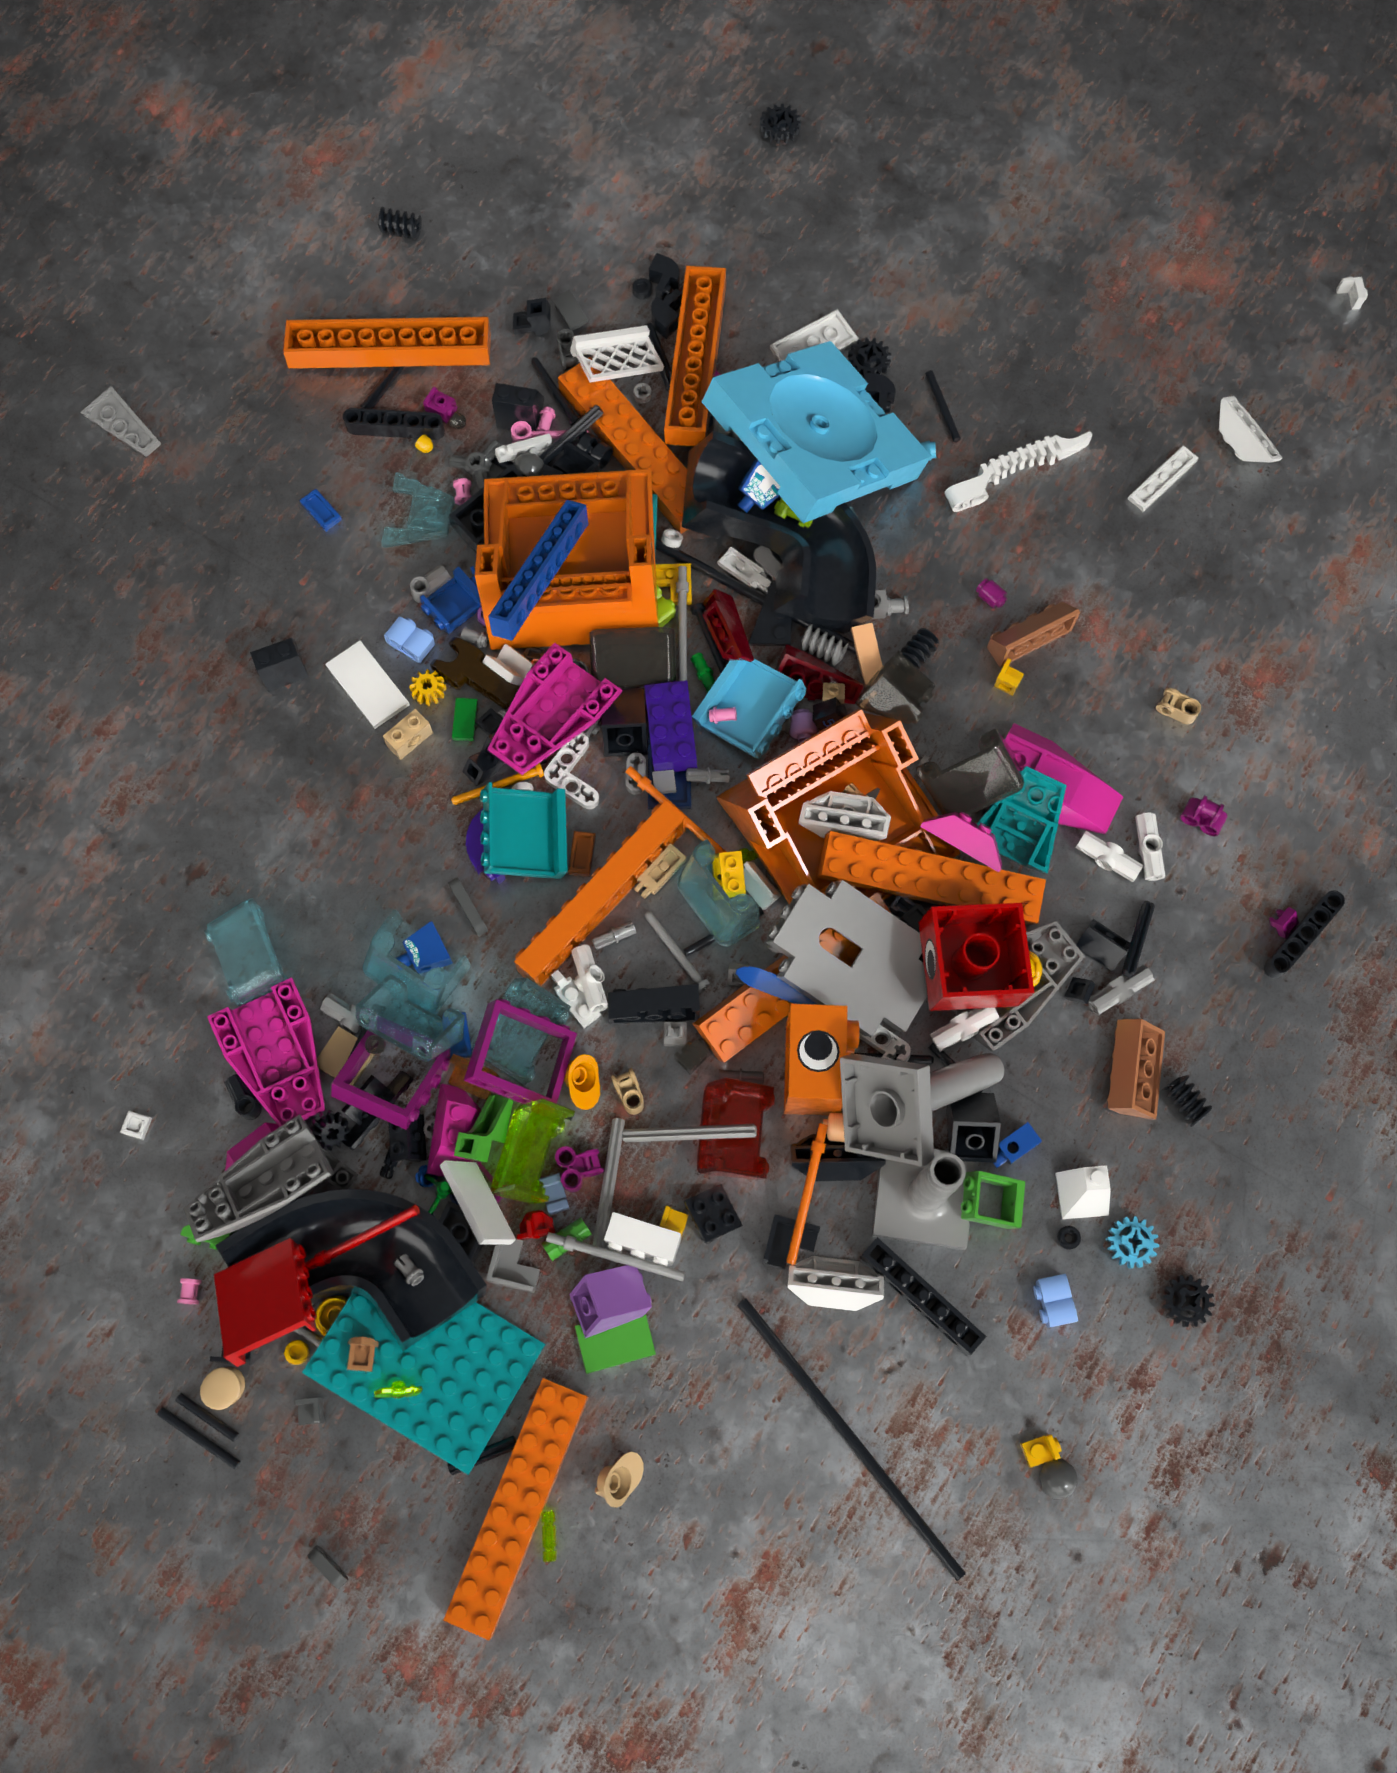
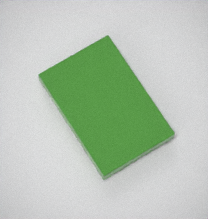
M646 1314L643 1317L585 1338L581 1325L575 1326L586 1374L656 1355Z

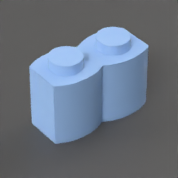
M399 616L384 634L385 641L390 646L404 653L417 663H421L435 645L433 634L427 629L417 628L415 622L407 617L404 619Z
M1066 1273L1035 1281L1036 1285L1033 1286L1036 1300H1040L1042 1309L1039 1310L1040 1319L1043 1324L1046 1323L1047 1328L1078 1321Z

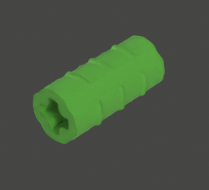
M581 1217L556 1233L567 1237V1235L576 1237V1240L581 1242L592 1235ZM544 1241L541 1243L552 1261L568 1251L563 1249V1246Z

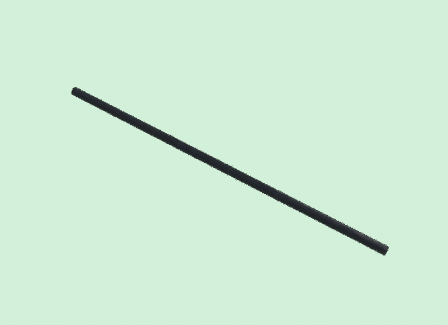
M496 456L491 460L493 464L505 470L511 465L514 466L512 461L499 463ZM656 538V550L683 564L691 563L692 569L763 605L766 595L677 548L664 545L660 539ZM792 617L793 622L806 629L812 624V632L820 628V636L828 632V640L834 635V643L842 639V647L849 643L847 650L857 655L854 641L829 628Z

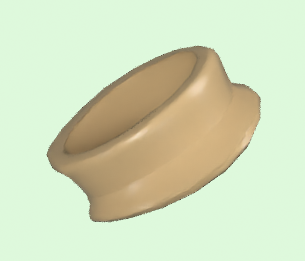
M227 1366L214 1369L205 1377L201 1384L200 1396L202 1402L207 1407L215 1410L229 1407L241 1397L245 1389V1378L242 1372L235 1367Z

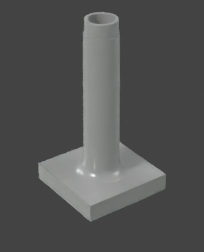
M853 1053L840 1057L845 1151L922 1167L927 1165L934 1158L932 1111L1000 1082L1004 1076V1066L1001 1059L993 1053H984L930 1072V1066Z
M934 1149V1158L923 1167L885 1159L886 1164L879 1168L871 1237L960 1250L967 1249L970 1221L961 1219V1203L964 1193L963 1181L966 1172L975 1171V1162H964L958 1156L949 1153V1151Z

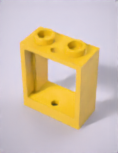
M733 851L712 855L711 863L715 900L746 896L742 852ZM719 874L721 875V880L717 878Z

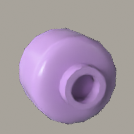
M798 709L793 712L790 725V736L802 742L817 733V726L813 722V713L808 709Z

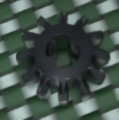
M328 1110L325 1116L319 1112L320 1119H312V1123L315 1126L310 1128L311 1132L322 1149L327 1147L328 1150H332L334 1145L341 1148L340 1141H348L345 1134L350 1133V1128L347 1126L349 1121L338 1111L334 1114L332 1110Z

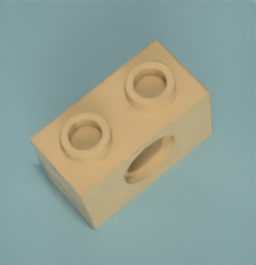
M415 708L383 735L386 746L401 760L433 734L430 723Z

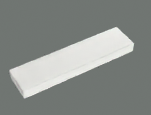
M1183 445L1132 492L1128 500L1144 512L1197 462L1198 457Z

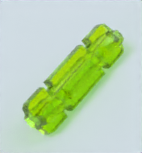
M554 1511L542 1512V1523H544V1526H542V1547L545 1550L543 1551L544 1562H554L557 1559L556 1550H554V1547H556Z

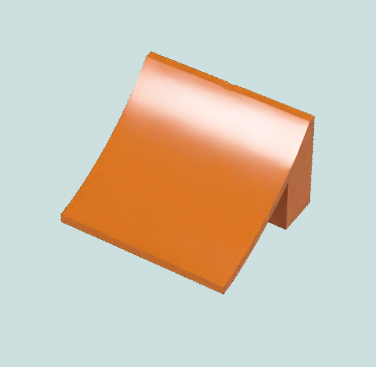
M651 469L484 479V545H477L475 579L491 650L502 649L505 644L515 649L550 647L554 643L559 646H568L572 644L585 645L660 640ZM570 500L586 504L588 526L514 639L510 641L493 636L488 618L489 614L565 501Z
M857 709L746 774L747 779L716 796L719 804L748 841L789 904L793 899L791 895L796 887L810 884L824 895H827L825 891L829 884L833 882L817 878L824 838L799 824L803 803L808 800L811 801L829 791L842 793L850 783H853L864 795L876 788L880 789L875 800L891 816L887 838L877 842L948 858H954L961 854L958 848L920 827L925 819L939 815L906 768L908 765L919 760L901 721L863 713L862 709ZM852 886L864 895L868 892H878ZM878 892L883 901L892 896L891 894Z

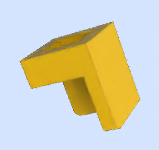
M1008 658L996 679L994 687L1013 696L1024 674L1010 667L1011 659Z
M666 1205L659 1227L681 1233L682 1238L689 1215L673 1210L670 1206Z

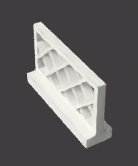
M647 325L573 337L570 352L573 357L578 358L590 383L658 372L664 369V365L648 337L650 331ZM646 346L648 350L646 352L638 347ZM628 349L630 350V353L626 354L620 350ZM602 352H610L612 355L608 357L602 354ZM633 352L643 356L642 361L633 357ZM589 354H590V355L594 356V358H593L592 360H590V359L584 357L583 355H589ZM617 355L625 359V362L621 363L613 358ZM599 358L607 362L606 366L595 362L596 359ZM646 358L655 362L656 365L646 363ZM629 361L631 363L638 365V367L632 368L628 366L627 363ZM611 364L613 366L620 368V370L614 371L609 369L608 367ZM591 368L602 371V373L593 375Z

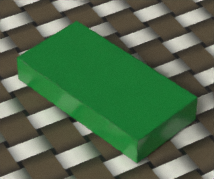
M456 698L452 731L453 740L474 741L478 699Z

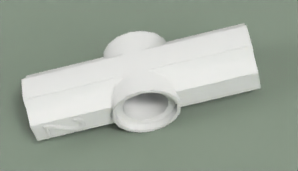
M1151 812L1136 815L1135 821L1139 839L1138 853L1144 865L1145 880L1156 881L1165 878L1161 852L1163 842L1158 834L1156 816ZM1146 843L1153 845L1154 850L1148 849Z
M1088 831L1084 833L1076 846L1078 850L1095 859L1096 864L1107 871L1113 870L1131 882L1136 879L1144 866L1124 854L1123 849L1112 842L1106 843Z
M589 945L575 947L571 950L578 973L575 977V984L581 992H584L590 1013L604 1011L608 1008L607 999L601 984L605 978L604 973L600 967L595 965Z
M977 1008L970 1012L966 1011L959 1014L949 1024L931 1033L930 1036L939 1052L959 1041H965L973 1037L980 1029L995 1022L1000 1017L995 1008Z

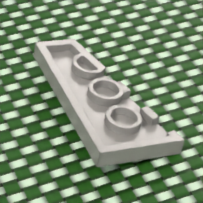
M112 386L80 412L83 416L145 457L161 445V442Z

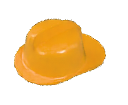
M582 1054L569 1062L564 1082L569 1087L571 1100L575 1106L588 1110L597 1104L600 1097L598 1064L592 1056Z

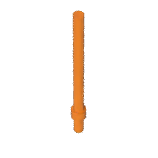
M632 766L625 771L626 774L638 783L637 786L642 791H647L661 805L666 800L685 815L651 784L652 781L646 776L643 777ZM686 816V827L716 854L727 852Z
M819 1123L815 1141H812L810 1149L812 1150V1155L786 1263L793 1265L796 1264L821 1154L825 1152L826 1144H824L828 1125Z

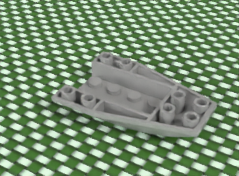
M1057 921L1026 933L1028 949L1039 957L1043 969L1041 979L1034 987L1035 993L1019 1006L996 1007L995 1009L1000 1018L980 1029L973 1036L975 1040L991 1052H994L1030 1025L1085 957ZM958 1009L952 1011L956 1014V1016H958L963 1012H970L974 1009Z
M299 1114L259 1140L183 1209L195 1240L201 1242L231 1233L261 1220L333 1175L334 1172L319 1142Z

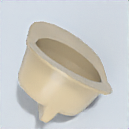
M635 1452L625 1453L614 1465L606 1466L600 1471L595 1493L605 1498L611 1507L617 1508L622 1506L639 1484L643 1475V1461L640 1455Z

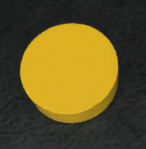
M293 1340L287 1344L284 1355L289 1363L300 1365L309 1358L310 1348L304 1341Z

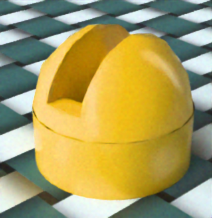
M424 434L417 440L415 448L420 452L429 453L433 448V442Z

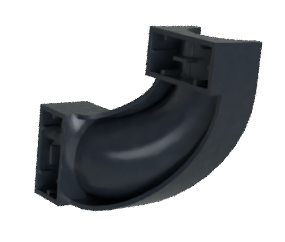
M712 431L689 451L682 527L717 539L723 535L765 546L776 552L783 561V568L777 571L773 611L845 634L851 631V627L859 626L874 618L876 590L874 551L867 532L846 503L836 506L834 511L813 519L809 528L799 526V521L788 515L783 519L774 514V507L777 501H780L781 496H778L763 510L754 504L746 513L738 506V503L745 496L738 488L757 458L743 441Z
M344 1189L326 1191L293 1200L274 1213L243 1227L215 1246L226 1265L230 1267L291 1238L298 1245L303 1246L306 1253L304 1262L314 1258L316 1253L322 1250L327 1251L416 1204L392 1194L373 1190ZM418 1206L420 1209L418 1215L331 1259V1262L323 1267L317 1266L310 1270L309 1278L307 1279L313 1294L311 1299L312 1305L324 1298L340 1293H355L364 1296L377 1308V1312L397 1343L405 1351L484 1297L487 1284L461 1245L435 1216ZM404 1254L408 1255L409 1259L418 1269L423 1270L424 1278L416 1286L407 1284L406 1277L394 1265L397 1259L405 1265L400 1259V1256Z

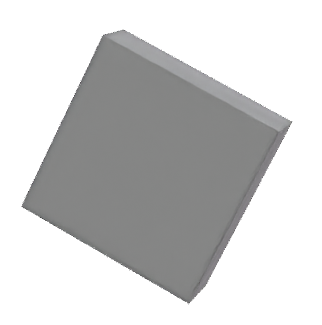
M674 770L652 772L653 786L662 794L676 793Z

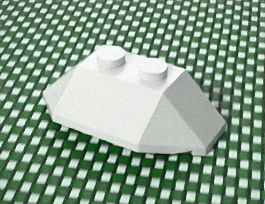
M1235 396L1224 397L1221 400L1219 431L1222 433L1224 441L1235 450V455L1242 461H1280L1282 456L1246 409L1239 404Z
M833 791L822 794L811 801L804 802L799 818L801 826L822 838H825V834L829 831L873 841L887 838L891 816L874 798Z
M811 1256L795 1265L789 1266L788 1288L810 1306L857 1311L883 1299L884 1276L877 1274L860 1261Z

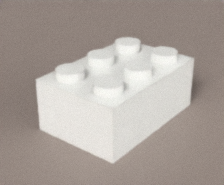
M613 1212L604 1241L608 1245L609 1250L619 1253L625 1250L631 1252L632 1257L643 1260L647 1257L653 1259V1262L663 1266H668L669 1264L673 1266L681 1241V1233Z

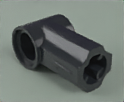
M234 1074L227 1078L224 1083L235 1104L236 1112L247 1120H254L259 1117L262 1110L261 1105L239 1075ZM252 1103L251 1110L244 1112L245 1106Z

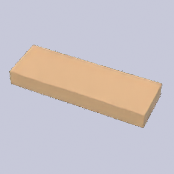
M873 623L851 627L865 690L886 686L887 682Z

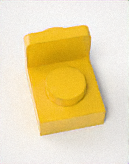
M1046 1434L1020 1443L1029 1468L1060 1458L1061 1446L1056 1437L1053 1438L1052 1434Z

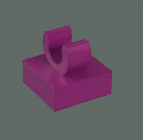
M1290 907L1285 912L1281 909L1276 910L1279 919L1269 918L1271 926L1277 928L1278 935L1285 939L1299 924L1296 910Z

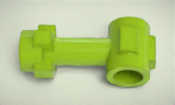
M782 498L780 501H777L774 507L775 515L783 519L788 515L798 520V525L803 528L804 526L809 528L813 521L802 523Z

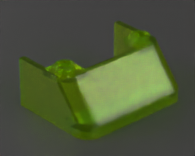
M543 1098L519 1106L513 1114L490 1189L492 1194L531 1204L549 1201V1196L545 1195L544 1184L539 1179L551 1139L555 1138L558 1134H562L565 1128L564 1119L574 1116L575 1111Z

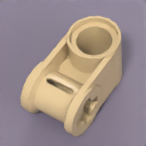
M1166 688L1161 703H1158L1156 706L1157 711L1183 724L1193 723L1201 711L1199 701L1180 693L1176 689ZM1185 709L1191 710L1193 714L1186 712Z
M630 1068L628 1072L616 1077L614 1075L610 1076L626 1112L632 1115L639 1114L644 1109V1100L633 1069ZM631 1098L640 1100L639 1104L635 1107L629 1106L627 1102Z

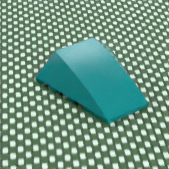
M1026 766L979 820L977 825L982 823L992 829L991 833L995 835L1001 856L1024 867L1048 874L1067 785Z

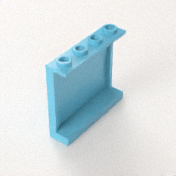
M756 659L752 662L732 660L728 662L692 715V718L698 726L753 757L760 759L768 751L773 738L781 732L785 720L789 719L793 714L797 702L804 698L806 687L801 679L795 681ZM713 707L717 709L736 707L737 720L720 721L718 724L710 722L709 710L713 709Z

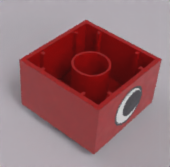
M1022 903L934 906L919 921L929 1011L1015 1007L1021 1005L1035 993Z

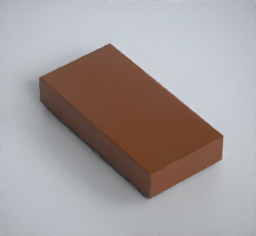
M574 831L568 868L569 875L590 877L596 833Z

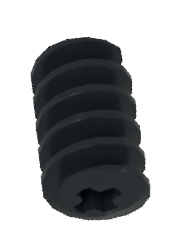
M381 207L378 217V226L381 233L386 234L388 232L390 235L396 233L398 237L403 235L405 238L411 236L414 240L419 237L422 225L421 215L416 219L415 213L412 212L410 218H408L407 211H404L403 216H400L399 210H396L395 215H393L392 208H389L386 214L385 208Z
M920 628L912 636V639L907 642L906 646L901 649V652L896 654L895 661L899 668L911 676L915 675L914 669L919 670L921 668L920 663L924 664L926 662L925 657L930 658L931 652L936 651L935 644H939L938 638L928 629Z
M1185 1075L1172 1081L1162 1091L1170 1089L1167 1097H1176L1173 1105H1182L1179 1113L1188 1112L1184 1119H1193L1190 1125L1192 1127L1209 1115L1212 1106H1203L1207 1099H1197L1201 1092L1200 1090L1191 1091L1195 1084H1186L1189 1076Z

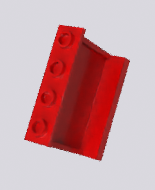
M291 1238L214 1274L224 1358L236 1367L246 1363V1353L296 1329L306 1326L311 1331L316 1330L314 1321L316 1313L311 1303L313 1294L307 1279L309 1278V1271L304 1262L306 1253L303 1246L298 1245Z

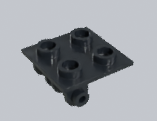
M722 1184L684 1200L685 1208L688 1209L692 1222L695 1223V1228L698 1229L702 1237L701 1240L706 1244L743 1226Z

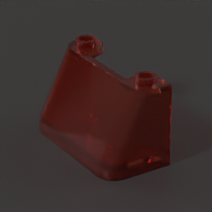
M730 1078L715 1080L706 1085L703 1094L700 1126L754 1124L757 1127V1135L750 1138L700 1139L697 1156V1171L700 1174L756 1180L767 1179L769 1163L765 1157L760 1156L763 1112L768 1111L774 1105V1087Z

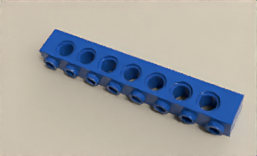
M570 500L565 501L489 614L488 618L493 636L510 641L514 639L588 526L586 504Z

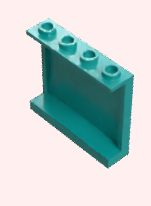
M489 782L480 793V802L483 803V810L480 815V822L483 823L481 844L484 845L481 865L484 866V873L561 879L568 873L565 789L557 788L553 793L493 788L492 782Z

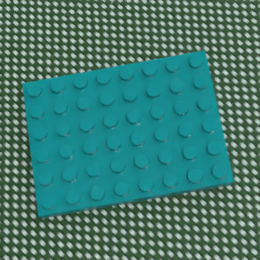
M352 1293L302 1373L469 1475L545 1344L475 1302L403 1351L377 1312L374 1304L364 1296ZM367 1337L379 1342L378 1347H375L372 1372L347 1370L350 1352L348 1342L350 1338Z

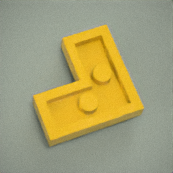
M691 563L656 564L657 586L670 587L671 600L675 606L678 605V593L676 592L678 567H687V582L689 583L687 605H692Z

